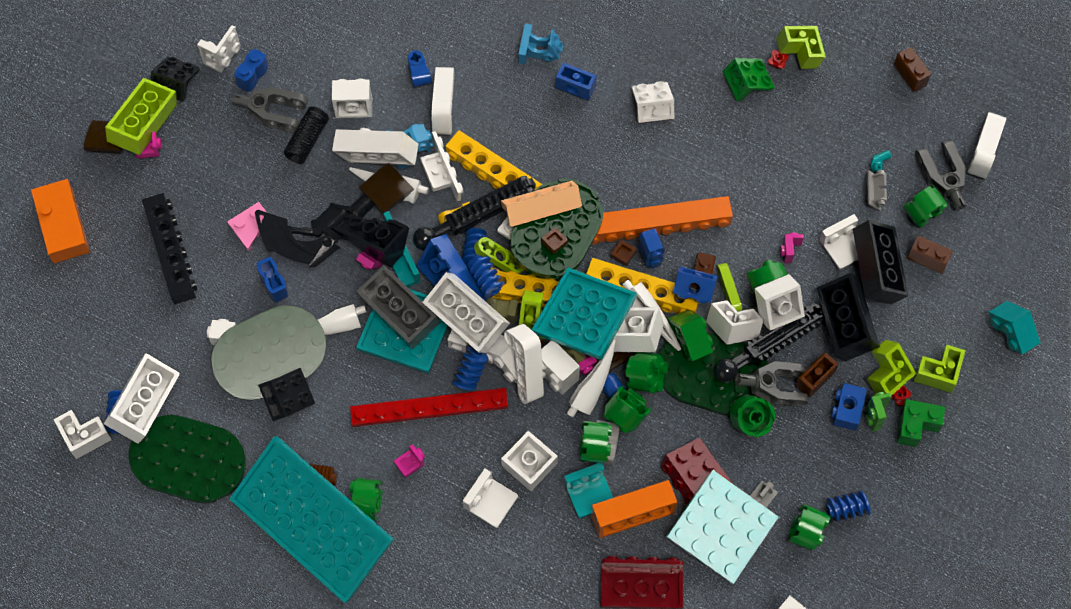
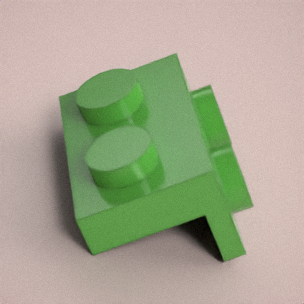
M876 393L869 401L865 410L867 414L865 419L867 425L871 426L872 432L879 431L887 417L885 409L892 397L891 393Z

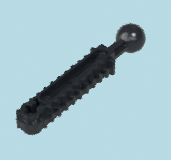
M521 176L445 215L446 222L432 229L428 227L418 228L413 234V244L419 250L424 251L430 239L445 235L451 231L456 236L505 211L502 208L501 200L533 192L536 189V183L533 178L528 179L527 176Z
M811 303V305L804 308L805 317L771 331L769 330V332L765 331L763 336H758L757 340L748 341L744 347V353L733 360L727 358L719 360L713 368L715 378L722 383L732 382L740 368L747 364L750 366L753 364L760 366L762 361H767L768 357H772L774 352L778 353L786 345L790 346L792 341L796 342L804 334L807 335L815 327L818 328L826 320L822 306Z

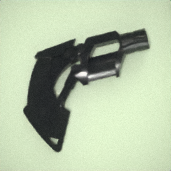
M365 194L359 197L351 206L330 203V206L316 220L313 219L311 221L312 228L288 226V219L261 210H256L255 216L267 251H275L288 259L310 264L309 267H316L340 248L335 245L339 239L346 240L330 228L342 214L364 217L375 204ZM260 215L264 216L262 223L260 221ZM292 234L315 236L319 239L313 241H298L293 237Z

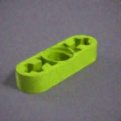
M483 237L475 243L474 250L479 256H489L491 258L489 262L505 272L514 271L519 274L524 271L514 259L512 252L491 239ZM496 252H500L503 255V261L497 259Z
M728 264L717 265L718 278L726 300L737 312L742 311V305Z

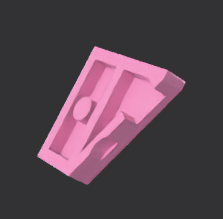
M259 202L227 221L247 251L252 248L255 238L260 235L255 211L261 210L266 212ZM260 215L259 217L262 223L264 216Z

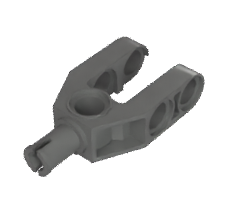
M275 87L254 90L250 96L234 93L233 96L235 97H232V104L247 107L249 114L263 126L291 133L296 131L299 122L282 114L280 116L268 113L270 104L275 103L296 109H305L308 102V97L301 93Z
M948 140L941 143L946 157L945 161L947 164L949 163L952 172L942 176L939 175L926 148L916 150L915 158L927 185L930 187L934 185L943 198L950 197L956 211L964 209L967 203H965L961 192L964 187L965 165L953 141Z
M774 361L751 374L737 373L735 376V380H739V382H735L737 386H750L752 394L765 399L771 404L804 406L808 404L807 394L797 393V391L783 392L776 388V377L799 378L805 372L804 364Z

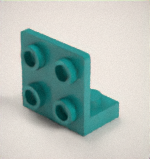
M597 463L564 476V485L578 518L591 515L592 505L613 498L604 477L605 469L602 463Z

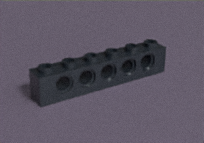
M164 193L142 199L170 297L174 305L196 298L194 291L198 289L195 280L190 279V274L193 273L190 264H186L184 259L188 257L185 247L180 246V242L183 240L180 231L175 229V226L178 225L175 214L171 215L170 210L173 209L170 198L166 199ZM174 246L173 249L167 250L168 247ZM179 262L178 265L172 266L173 263ZM184 278L182 282H177V280Z

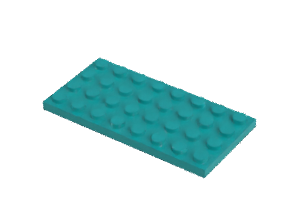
M278 436L272 438L230 497V500L344 603L350 601L395 540Z

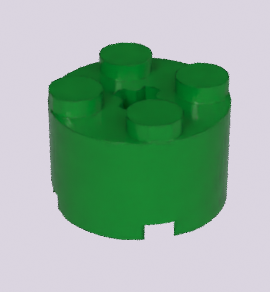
M932 185L915 195L912 203L910 204L908 201L903 206V209L916 226L922 228L932 217L937 218L941 215L948 205L946 200Z
M768 260L762 264L763 267L747 273L748 282L755 297V288L788 275L781 262L774 263L773 260Z
M634 352L636 355L629 358L626 367V377H629L630 383H627L628 387L642 392H661L664 387V375L668 371V363L664 362L660 354Z
M621 386L606 403L604 416L607 420L616 423L624 433H629L630 431H635L650 413L651 408L649 406L647 409L645 405L647 401L638 392L631 388L624 390V386Z
M744 395L731 404L730 420L738 431L749 436L761 437L771 430L776 415L771 403L755 395Z
M583 421L581 429H584V433L580 435L579 442L580 461L598 463L608 461V456L611 454V444H608L612 434V425L603 422Z
M357 478L356 481H351L350 484L351 502L373 521H377L378 517H375V513H380L383 490H379V485H383L380 480Z
M802 504L799 508L801 514L795 516L789 532V537L791 538L788 539V542L812 551L821 545L824 535L821 533L823 528L827 527L830 516L826 515L825 512Z

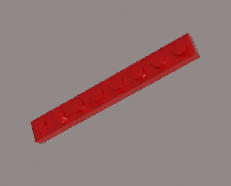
M506 388L357 405L350 406L352 427L501 410L508 409Z

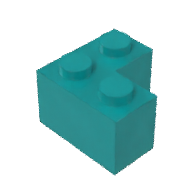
M1005 301L989 311L992 327L1006 334L1008 339L1007 345L1012 351L1023 355L1041 343L1031 311L1009 301Z

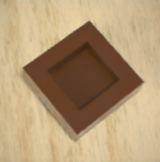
M555 227L541 237V242L555 254L568 244V239Z
M620 240L612 251L611 257L627 266L636 254L637 249Z

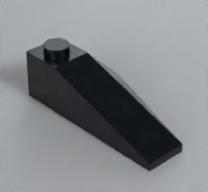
M342 214L330 227L334 232L372 258L389 267H392L403 255L409 232L408 226L396 220L389 219L388 222L380 221L379 218L369 220L363 219L362 216Z

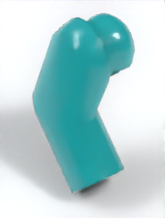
M889 150L872 157L870 168L873 172L877 173L878 170L883 169V161L891 158Z

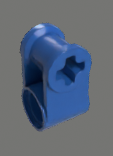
M418 50L410 52L408 54V63L414 88L432 83L423 53Z

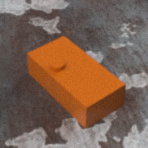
M65 179L31 189L47 252L53 264L90 253L74 191L69 180Z
M667 480L592 505L591 518L600 539L675 514L677 500L671 484Z

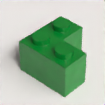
M686 310L668 318L676 338L682 344L686 358L694 361L713 353L711 347L713 341L710 335H707L705 329L707 324L703 317L690 310Z
M906 399L901 408L897 444L917 447L921 440L922 430L938 433L943 426L945 407Z

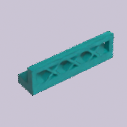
M389 211L383 213V221L393 220ZM405 245L403 255L392 268L397 278L409 288L421 283L420 273Z

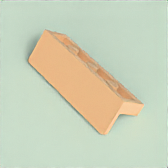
M573 181L501 200L502 208L507 212L511 227L582 206L578 185Z

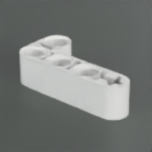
M451 67L435 68L432 132L436 131L437 135H451L454 68Z
M988 112L968 169L969 174L986 179L995 159V151L1006 121L1005 117Z
M524 324L506 330L504 332L505 341L515 351L518 395L522 403L527 404L544 396L541 342L539 337Z

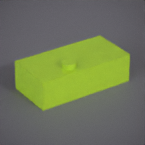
M143 78L106 125L107 142L140 155L151 141L152 132L157 133L177 106L176 91Z

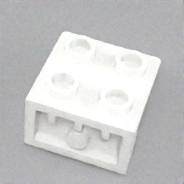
M231 25L217 46L210 41L206 42L202 39L199 41L197 46L203 64L221 73L225 67L229 66L231 58L240 49L235 26Z
M656 82L655 84L648 85L639 84L632 87L637 103L638 123L675 119L674 98L667 82Z
M855 214L823 230L819 239L839 270L858 261L853 228L858 223Z
M484 469L463 499V508L493 527L498 528L517 500L518 494L492 479V472Z

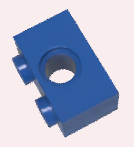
M563 62L556 75L555 88L589 101L596 87L597 75Z
M680 266L673 293L677 294L680 298L687 299L690 297L696 299L699 303H711L718 276ZM697 283L700 288L694 290L690 284Z
M843 383L842 388L837 389L835 400H838L837 407H833L831 418H834V426L857 430L867 391L866 388ZM843 404L851 405L852 409H846Z

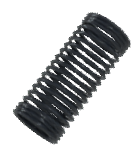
M308 107L299 126H297L288 145H286L283 151L284 155L292 162L304 164L309 156L308 154H310L311 149L318 140L317 138H319L320 133L327 124L329 116L320 108Z

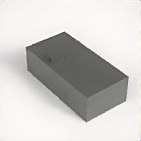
M385 265L356 291L360 299L412 349L440 323L437 315L422 303Z

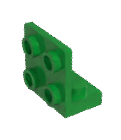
M735 58L723 70L736 101H742L752 90H773L775 88L761 59Z

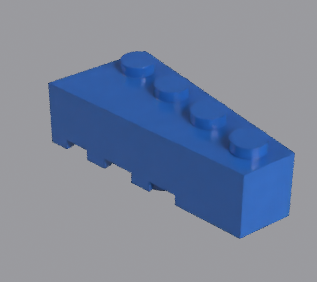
M447 234L430 239L416 265L434 286H436L446 272L455 274L486 302L487 299L484 298L483 293Z

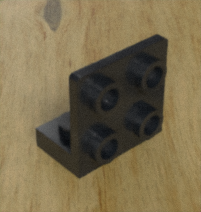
M166 57L151 71L150 81L175 90L176 99L184 101L186 99L187 82L200 71V67L190 62L177 60L175 57Z
M301 368L258 385L273 421L285 418L315 404Z

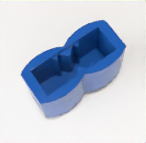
M253 49L247 54L245 62L237 67L234 74L237 87L246 92H250L256 87L258 79L268 70L266 54L257 49Z
M655 228L644 231L639 235L640 242L638 243V248L646 267L656 268L663 261L665 249Z
M267 257L257 262L260 278L266 286L270 298L274 302L287 298L288 290L282 275L279 274L275 261L271 257Z

